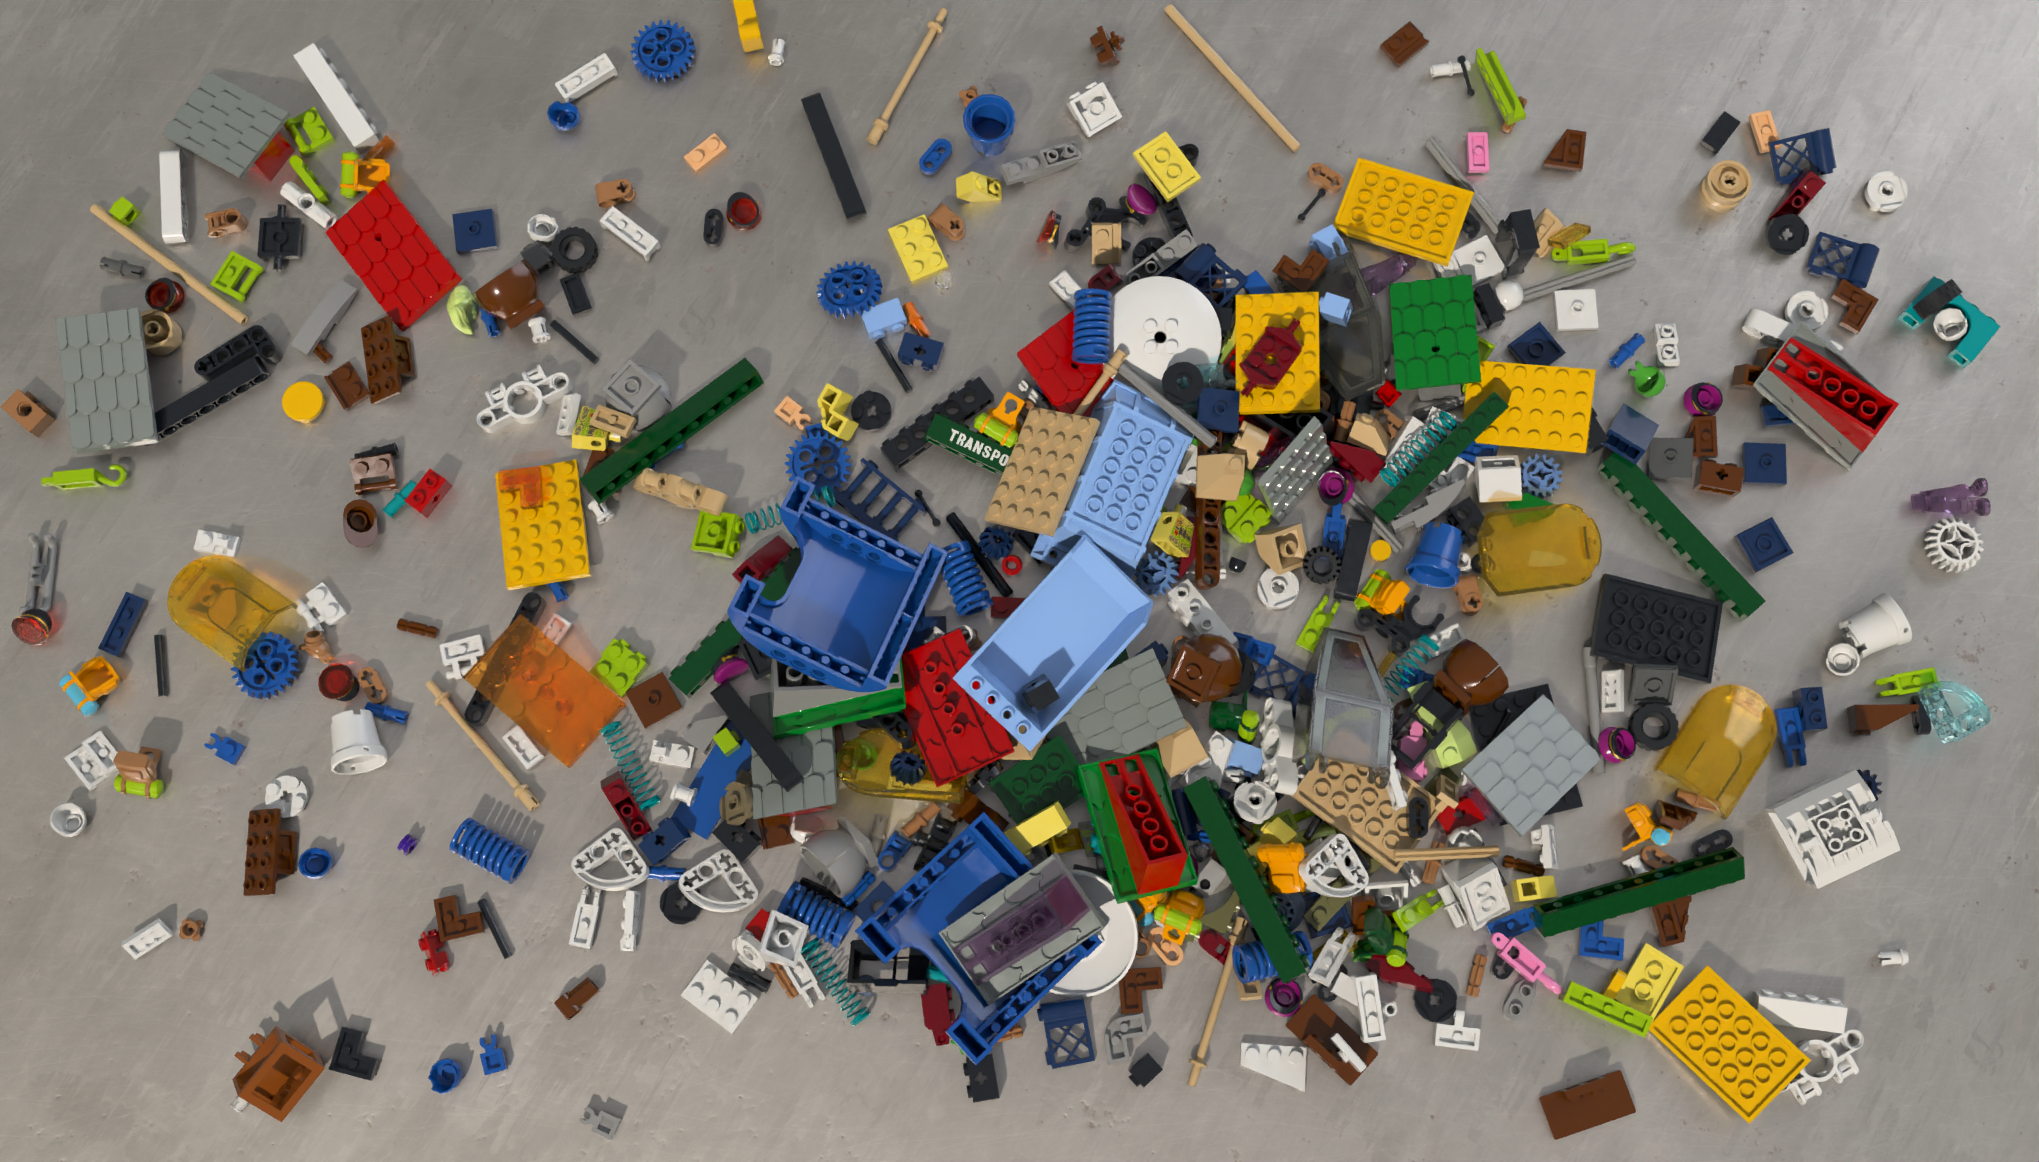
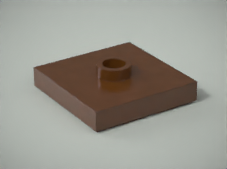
M663 672L625 692L645 729L683 709Z

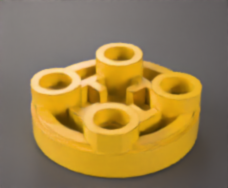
M307 381L292 384L287 388L282 397L284 412L291 419L305 424L317 418L326 406V400L322 391L315 384Z

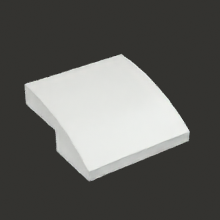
M101 731L83 741V746L64 758L90 792L118 771L113 762L118 752Z

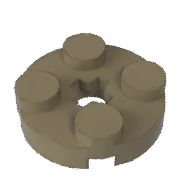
M731 782L726 786L725 790H727L725 797L721 796L719 810L722 819L726 820L727 824L741 825L747 818L753 816L751 785L742 782Z

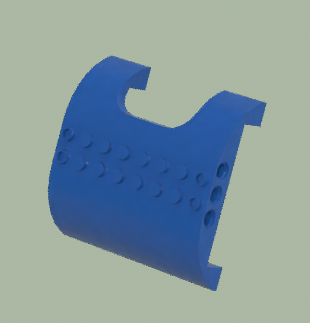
M796 476L779 512L784 525L800 548V565L785 595L777 601L767 600L760 594L765 583L746 574L727 610L728 616L737 631L754 647L773 659L820 682L855 692L884 690L887 688L948 551L929 543L922 554L810 498L816 485Z
M985 812L855 930L884 964L901 949L914 948L925 954L948 979L960 995L961 1008L958 1016L945 1032L975 1065L1078 962L1087 958L1102 943L1096 934L1092 935L992 1004H987L941 938L939 932L1034 866Z

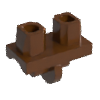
M1099 26L1096 28L1098 33L1090 37V41L1095 49L1104 45L1105 50L1097 54L1098 60L1102 65L1110 62L1116 65L1120 61L1114 47H1116L1117 51L1122 50L1121 44L1125 41L1124 36L1117 35L1115 31H1112L1110 38L1108 32L1104 31L1103 26Z

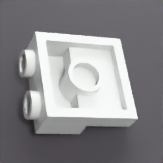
M1096 81L1085 87L1086 92L1082 94L1079 91L1069 96L1070 101L1066 103L1074 119L1078 120L1087 138L1122 118L1103 82L1099 84Z

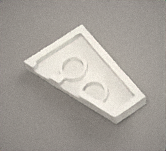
M1241 1043V1066L1305 1092L1307 1047Z

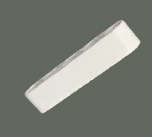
M182 149L161 151L159 154L162 237L166 244L188 242L186 157Z
M1750 309L1742 330L1751 336L1781 348L1796 328V325L1764 311ZM1819 336L1841 356L1844 350L1843 346Z

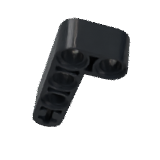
M254 325L198 359L194 369L203 379L211 381L256 354L271 365L279 363L283 354L272 335L262 326ZM263 334L262 338L257 340V337ZM245 345V348L239 351L240 347ZM270 350H273V353L270 356H267V353ZM228 355V358L222 362L223 357Z
M1349 518L1346 529V541L1341 558V570L1336 579L1333 599L1351 603L1355 601L1372 530V523Z
M896 712L872 716L871 719L898 747L905 750L913 747L916 741L910 726ZM889 720H895L892 725H886ZM899 731H901V733H902L906 738L900 737Z

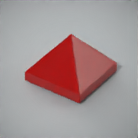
M1389 380L1375 393L1388 408L1402 395Z

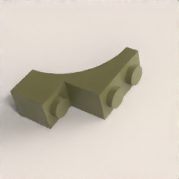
M1236 891L1231 893L1228 900L1218 910L1203 915L1201 919L1203 926L1222 935L1226 931L1230 932L1235 921L1231 919L1234 911L1239 912L1241 900ZM1173 928V930L1169 931L1171 935L1180 937L1177 933L1178 930ZM1201 932L1196 936L1186 934L1184 941L1190 944L1193 940L1198 941Z

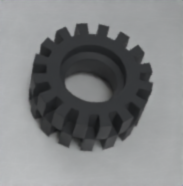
M1321 545L1316 548L1313 547L1312 550L1306 553V556L1303 558V569L1307 578L1312 582L1320 585L1323 583L1329 584L1330 581L1333 582L1339 576L1341 560L1333 549ZM1325 557L1329 560L1330 568L1328 571L1319 573L1314 569V562L1317 558Z

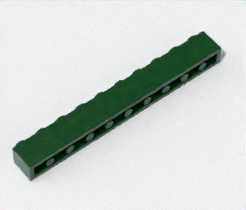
M743 358L579 479L598 505H600L642 474L645 468H650L764 384L759 372L746 358Z
M1614 452L1597 468L1601 477L1614 486L1613 488L1616 493L1625 497L1628 505L1642 515L1643 521L1657 531V536L1662 541H1666L1671 546L1672 552L1686 562L1687 568L1700 577L1702 584L1715 593L1717 600L1725 603L1733 617L1742 621L1766 602L1637 464H1633Z
M795 547L789 553V558L785 562H780L775 567V572L770 577L767 576L761 581L765 583V586L760 595L765 599L777 601L785 595L801 562L800 548ZM730 618L726 621H721L716 626V631L711 636H706L701 641V646L696 651H691L686 656V661L671 671V676L668 679L689 699L713 676L711 669L719 659L734 647L740 649L738 642L745 638L737 631Z
M1204 776L1184 787L1183 789L1282 983L1289 984L1310 973V961L1305 954H1301L1298 948L1300 942L1296 935L1291 934L1288 926H1290V923L1285 914L1281 915L1278 909L1280 904L1276 896L1270 894L1267 888L1270 886L1267 878L1259 873L1257 869L1260 867L1254 855H1250L1247 849L1250 846L1246 838L1240 836L1237 830L1240 828L1239 824L1228 813L1227 810L1230 807L1225 798L1220 797L1218 793L1220 788L1215 779L1211 780L1210 777Z
M1730 847L1534 904L1535 927L1545 938L1582 926L1595 924L1606 919H1612L1623 914L1633 913L1640 909L1653 907L1664 902L1674 901L1678 898L1694 895L1722 885L1735 883L1745 879L1744 857L1734 847Z

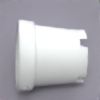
M1885 593L1875 597L1870 605L1839 623V629L1841 630L1845 627L1847 632L1842 635L1845 643L1851 644L1857 649L1858 653H1861L1860 659L1895 644L1900 646L1912 641V630L1905 614L1896 601Z
M360 709L361 714H354L353 710L341 712L331 718L332 721H329L333 752L330 764L331 771L341 775L365 773L375 770L387 762L388 755L386 749L381 745L373 713L370 710Z

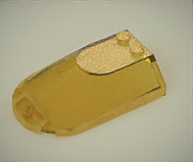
M1556 504L1486 513L1477 534L1482 578L1497 597L1578 586L1592 577L1591 573L1595 566L1599 565L1601 559L1602 542L1593 518H1589L1582 508L1573 504Z
M206 556L189 563L174 578L167 597L169 614L180 628L244 673L247 670L244 665L248 649L277 614L290 608L296 609L298 607L293 601L248 570L223 556Z
M1723 685L1713 688L1697 701L1679 728L1676 739L1672 741L1671 745L1667 746L1652 771L1678 780L1714 805L1723 820L1727 819L1774 745L1776 722L1771 708L1760 695L1746 687Z
M881 728L860 732L858 737L851 741L847 740L839 749L836 757L838 776L848 788L859 794L872 797L953 804L964 802L968 774L940 787H936L926 761V773L920 783H915L913 786L907 783L903 786V782H896V777L891 776L890 763L896 753H901L905 749L898 747ZM899 731L900 737L906 738V737L901 733V731ZM915 741L913 747L905 750L907 753L913 751L915 755L920 754V759H924L917 741Z

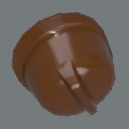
M353 500L344 509V534L350 544L355 547L365 548L374 544L377 539L376 510L366 500Z

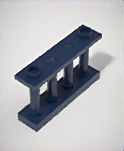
M862 458L860 461L864 469L845 491L842 490L840 492L835 489L832 492L835 502L860 523L899 542L898 534L916 513L919 512L923 516L927 514L924 508L926 505L918 498L914 500L878 470V465L869 459L867 461ZM870 474L874 475L880 482L861 503L854 504L851 501L853 493ZM886 486L896 493L877 516L870 517L866 513L867 508ZM903 499L912 507L892 529L887 531L882 527L883 521Z

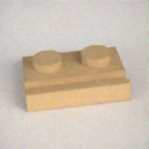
M1547 208L1543 209L1534 220L1540 248L1536 250L1539 258L1546 255L1567 228Z
M1121 222L1092 223V264H1121Z

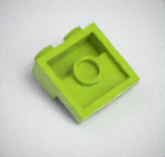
M1250 493L1238 495L1237 501L1225 500L1221 504L1222 526L1239 543L1253 542L1257 530L1260 527H1266L1271 521L1269 518L1272 515L1270 510Z
M700 511L690 549L696 552L711 553L715 556L734 558L735 553H738L740 549L739 535L745 530L743 518L732 513L722 512L721 516H716Z
M614 638L601 653L602 657L589 673L621 698H624L625 692L634 686L649 665L645 662L647 658L639 651H636L634 654L629 650L631 645L622 638L619 641Z

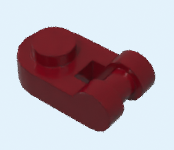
M1109 264L1089 280L1088 289L1110 291L1123 282L1121 279L1122 275H1118L1115 271L1116 268ZM1109 276L1112 280L1108 282L1105 277ZM1092 294V296H1094V297H1101V296H1103V295Z
M1212 929L1202 931L1198 939L1199 946L1224 966L1231 943ZM1219 944L1225 947L1221 954L1216 951Z

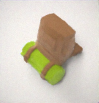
M144 746L140 748L139 753L119 750L113 760L119 771L114 780L116 791L126 795L127 793L141 795L149 799L161 797L164 785L161 780L157 779L156 768L162 751ZM145 754H154V759L152 760L148 755Z

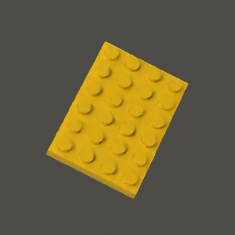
M1358 157L1333 226L1339 234L1448 267L1474 192Z
M1319 292L1236 295V391H1239V415L1320 412ZM1293 318H1296V321L1299 320L1301 324L1294 331V337L1300 344L1302 352L1277 387L1273 390L1257 387L1252 390L1248 398L1245 395L1243 396L1240 392L1246 386L1248 380L1243 375L1239 364L1245 361L1263 336L1266 326L1285 329ZM1269 356L1265 362L1272 365L1276 363L1277 358Z
M1480 361L1481 382L1468 383L1466 385L1463 419L1465 420L1494 391L1509 407L1475 440L1476 443L1587 454L1596 379L1595 369Z
M570 460L495 473L506 588L508 590H515L591 576L578 461Z
M1708 965L1651 1022L1649 1030L1749 1124L1811 1061Z

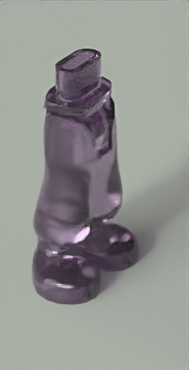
M1397 254L1382 262L1366 266L1361 269L1365 281L1368 282L1367 286L1370 293L1376 295L1388 285L1410 272V269L1416 266V263L1411 255ZM1350 272L1343 275L1345 285L1350 290L1355 289L1356 287ZM1355 289L1354 299L1360 307H1363L1358 291Z
M1977 478L1970 487L1967 484H1958L1945 488L1920 491V494H1912V509L1921 510L1923 513L1968 514L1970 511H1974L1979 516H1988L1991 510L1988 498L1972 501L1967 499V497H1984L1988 491L1987 480L1985 478Z

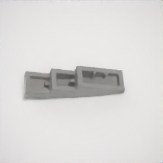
M340 279L311 313L291 345L306 355L311 356L321 339L325 340L334 323L338 324L357 294L358 289Z

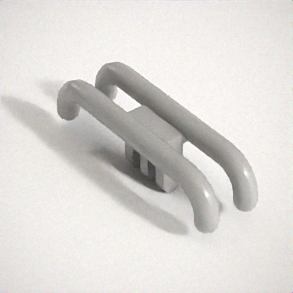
M29 533L27 539L31 541L32 551L29 562L27 596L25 606L20 607L19 612L23 614L27 610L34 608L37 586H44L42 606L36 609L47 613L52 601L57 542L52 534L46 533L44 535V540L48 543L47 564L43 565L39 563L41 552L40 540L36 534Z

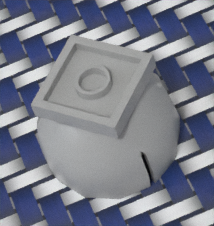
M631 359L619 371L613 374L608 383L602 388L605 393L607 408L635 417L636 423L633 431L647 430L666 416L670 409V387L662 375L644 365L635 364Z
M842 816L837 820L838 829L818 831L809 836L800 845L801 854L816 877L834 895L840 898H844L852 893L860 884L866 864L873 868L878 863L871 841L845 816Z

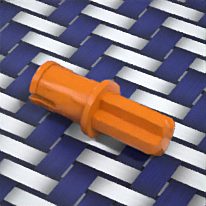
M912 301L905 303L902 309L909 320V325L913 326L918 336L929 338L930 332L923 322V316L918 313Z

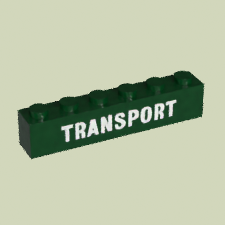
M945 414L934 415L923 440L1002 477L1013 450L1005 445L1002 446L997 440L994 442L988 439L985 433H980L979 431L976 433L969 430L970 427L964 423L958 422L957 424L951 421V418Z

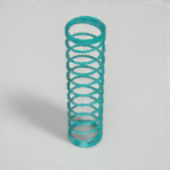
M1441 411L1439 417L1433 418V423H1428V429H1422V434H1417L1416 440H1411L1410 446L1406 445L1404 451L1399 452V457H1393V463L1388 462L1387 468H1382L1379 471L1383 480L1390 486L1396 487L1398 485L1397 481L1401 482V480L1389 469L1388 465H1394L1403 476H1407L1405 471L1396 465L1394 459L1401 460L1403 465L1412 471V467L1401 458L1400 453L1406 454L1412 463L1418 465L1417 460L1407 453L1406 448H1412L1420 459H1424V456L1412 446V442H1417L1424 452L1430 454L1428 448L1419 442L1417 437L1422 436L1432 448H1436L1435 444L1428 437L1424 436L1423 431H1429L1431 436L1441 443L1440 437L1430 430L1429 425H1434L1441 435L1447 437V433L1440 426L1436 425L1435 419L1441 420L1442 424L1449 431H1453V429L1457 428V423L1451 415ZM1443 415H1444L1445 417H1447V418L1451 421V423H1452L1453 425H1451V424L1443 417Z
M829 486L822 487L821 491L826 500V506L834 507L835 499ZM814 490L816 501L820 502L818 493ZM776 503V510L780 516V506L778 503ZM768 505V511L773 520L772 526L767 523L763 508L760 509V512L765 522V528L759 525V519L754 510L753 515L750 512L745 514V522L749 531L754 534L758 533L759 528L766 530L767 526L773 528L774 523L781 525V516L780 523H777L773 510Z
M1422 634V636H1420L1421 639H1417V642L1420 647L1412 645V650L1414 651V653L1406 652V655L1410 659V661L1405 658H1401V662L1405 667L1396 664L1395 667L1399 673L1395 671H1390V675L1394 680H1392L1389 677H1384V680L1388 686L1382 684V686L1386 687L1387 689L1395 693L1397 696H1399V693L1388 683L1386 679L1392 681L1402 689H1405V687L1400 684V682L1393 676L1392 673L1400 676L1405 681L1410 683V681L1402 674V672L1398 669L1397 666L1406 670L1414 677H1416V675L1406 666L1403 660L1409 662L1410 664L1421 670V668L1411 659L1408 653L1415 656L1425 664H1427V662L1416 652L1414 647L1423 651L1431 658L1432 655L1420 644L1419 641L1424 642L1435 651H1438V649H1440V647L1425 634ZM1373 690L1377 699L1372 696H1368V699L1380 701L1379 696L1376 694L1377 691ZM1386 693L1387 698L1391 702H1394V700ZM1371 709L1373 712L1380 716L1379 710Z
M620 721L612 722L603 727L600 733L603 737H608L605 742L606 744H612L609 750L615 752L613 758L620 759L617 762V766H624L621 769V773L627 774L624 779L625 781H631L628 787L636 788L632 795L639 796L636 802L642 803L639 807L640 810L649 809L658 804L661 798L657 794L650 799L638 801L643 795L654 790L655 787L645 792L634 794L636 790L648 784L651 780H647L637 786H630L638 778L647 775V772L638 777L626 779L631 773L642 768L644 765L623 772L628 765L638 761L640 758H636L626 764H619L621 760L632 755L636 750L624 756L615 757L619 751L631 746L632 743H628L619 749L611 750L616 743L628 738L626 735L617 741L608 743L607 741L613 735L624 731V728L617 730L622 725Z
M816 937L802 947L801 954L810 952L806 957V961L815 959L810 968L822 965L815 975L827 972L820 982L832 979L825 989L837 986L830 996L833 997L842 993L835 1003L838 1004L847 1000L841 1007V1011L854 1006L845 1017L849 1018L859 1013L851 1021L852 1026H855L869 1016L871 1012L870 1010L865 1011L867 1007H864L849 1015L862 1002V999L844 1008L857 995V992L838 1001L848 991V987L835 994L833 993L847 981V978L828 987L842 974V971L823 980L837 964L818 973L832 957L813 966L827 952L825 950L808 959L822 945V943L816 945L820 941Z

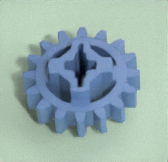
M1535 454L1533 459L1528 456L1525 459L1526 462L1520 464L1522 468L1521 486L1522 489L1525 488L1527 490L1526 493H1533V496L1536 497L1540 495L1541 499H1544L1546 494L1552 496L1554 494L1553 490L1557 491L1560 488L1557 484H1560L1563 479L1558 476L1563 472L1557 471L1560 464L1554 465L1552 463L1553 457L1547 460L1546 454L1539 458L1538 454ZM1532 466V472L1527 473V469ZM1552 479L1551 485L1547 487V481Z
M1155 551L1154 556L1148 553V559H1141L1143 563L1137 567L1139 572L1134 574L1138 577L1135 583L1139 585V588L1149 596L1153 594L1155 597H1158L1159 592L1166 595V589L1172 590L1171 584L1178 582L1174 577L1179 575V572L1175 570L1179 566L1174 562L1175 559L1165 552L1161 554Z

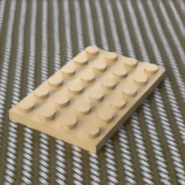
M1031 407L1019 434L1018 442L1014 446L984 519L991 523L1054 537L1100 421L1095 418Z
M1340 727L1298 784L1296 793L1291 796L1396 874L1405 861H1395L1393 857L1394 850L1414 849L1422 838L1413 839L1408 835L1406 829V807L1397 811L1393 810L1380 765L1377 764V753ZM1399 770L1401 775L1400 785L1402 790H1405L1408 801L1415 797H1420L1427 802L1429 829L1440 813L1434 808V802L1437 798ZM1418 802L1412 805V809H1416V816H1418V811L1422 809V806H1418ZM1416 820V826L1412 827L1417 834L1422 831V828L1418 827V820Z

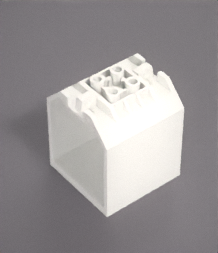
M1856 770L1842 771L1765 808L1806 885L1816 889L1901 850L1890 823L1883 816L1872 791Z

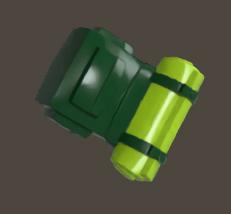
M1248 689L1243 693L1242 705L1218 701L1211 702L1209 708V727L1221 732L1226 730L1237 732L1240 742L1251 745L1257 736L1256 731L1260 724V717L1256 711L1247 710Z
M1379 907L1367 909L1364 918V933L1367 938L1358 940L1357 957L1386 955L1387 962L1394 967L1404 965L1406 957H1408V930L1402 933L1397 923L1391 925L1389 917ZM1370 943L1371 949L1363 951L1362 948Z

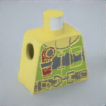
M583 406L572 432V448L604 451L607 449L610 440L621 443L623 436L592 426L589 421L595 410Z
M1179 504L1175 505L1174 512H1163L1161 514L1151 541L1171 557H1189L1194 526L1193 523L1185 518L1187 507Z

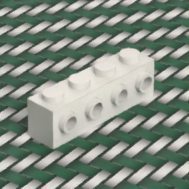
M1186 579L1168 592L1169 606L1174 612L1178 611L1180 613V619L1186 627L1190 626L1193 629L1192 634L1194 637L1206 633L1225 637L1237 649L1239 648L1238 639L1189 579Z
M1761 989V992L1753 991L1751 1006L1771 1024L1844 1034L1848 1008L1839 999L1827 998V1001L1819 1000V997L1813 995H1805V998L1797 997L1796 994L1791 992H1783V995L1775 994L1774 991L1769 989Z

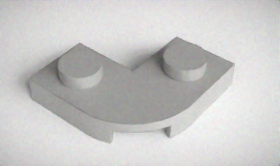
M1144 1013L1120 1017L1108 1025L1104 1035L1108 1064L1130 1061L1126 1039L1147 1035Z

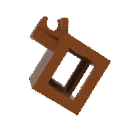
M275 1026L266 1038L259 1033L250 1035L249 1038L259 1046L252 1056L243 1050L241 1053L237 1052L234 1055L244 1063V1066L232 1080L237 1095L282 1122L323 1072L325 1067L318 1052Z

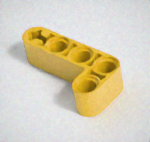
M733 0L744 52L764 49L754 1Z

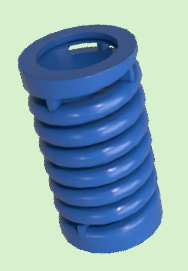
M1081 289L1075 291L1074 299L1076 302L1074 303L1075 311L1073 313L1075 317L1073 320L1074 341L1072 343L1074 348L1072 351L1073 361L1083 364H1103L1109 362L1107 354L1110 352V349L1107 346L1110 344L1108 339L1110 332L1108 330L1111 325L1108 322L1111 320L1109 316L1111 313L1109 308L1111 306V292L1101 289ZM1092 294L1103 295L1101 297H1087V295Z
M968 541L956 542L942 548L948 551V554L940 572L944 576V582L947 583L946 587L950 591L949 594L953 598L952 601L956 605L955 608L959 617H969L991 607L994 602L989 595V591L984 590L986 583L982 582L984 578L982 575H979L981 571L979 568H976L977 562L973 560L974 555L970 553L971 547Z
M470 817L459 826L449 847L450 852L459 854L461 858H466L467 861L473 862L474 865L480 866L491 874L494 873L496 877H501L502 880L509 884L514 883L521 875L531 854L529 849L522 851V845L518 844L515 846L514 841H508L507 837H501V834L494 833L492 829L487 830L485 825L480 826L479 822ZM465 829L466 831L464 832L460 842L458 843V839L463 830Z
M794 881L783 897L777 912L808 925L807 931L811 935H816L818 939L824 938L825 943H831L834 948L838 949L849 933L856 915L848 910H845L842 914L843 907L839 906L829 921L836 908V903L831 902L821 918L829 904V899L824 898L815 912L822 899V895L817 894L813 899L815 891L810 890L802 902L807 886H802L798 881ZM793 897H795L794 903L790 905ZM842 914L837 926L835 927L840 915Z
M1303 931L1292 932L1291 934H1295L1301 943L1298 946L1301 954L1307 956L1312 966L1313 953L1306 934ZM1261 940L1233 946V967L1237 978L1242 984L1279 976ZM1240 963H1242V968H1243V972H1244L1245 976L1243 975V973H1242V971H1241Z

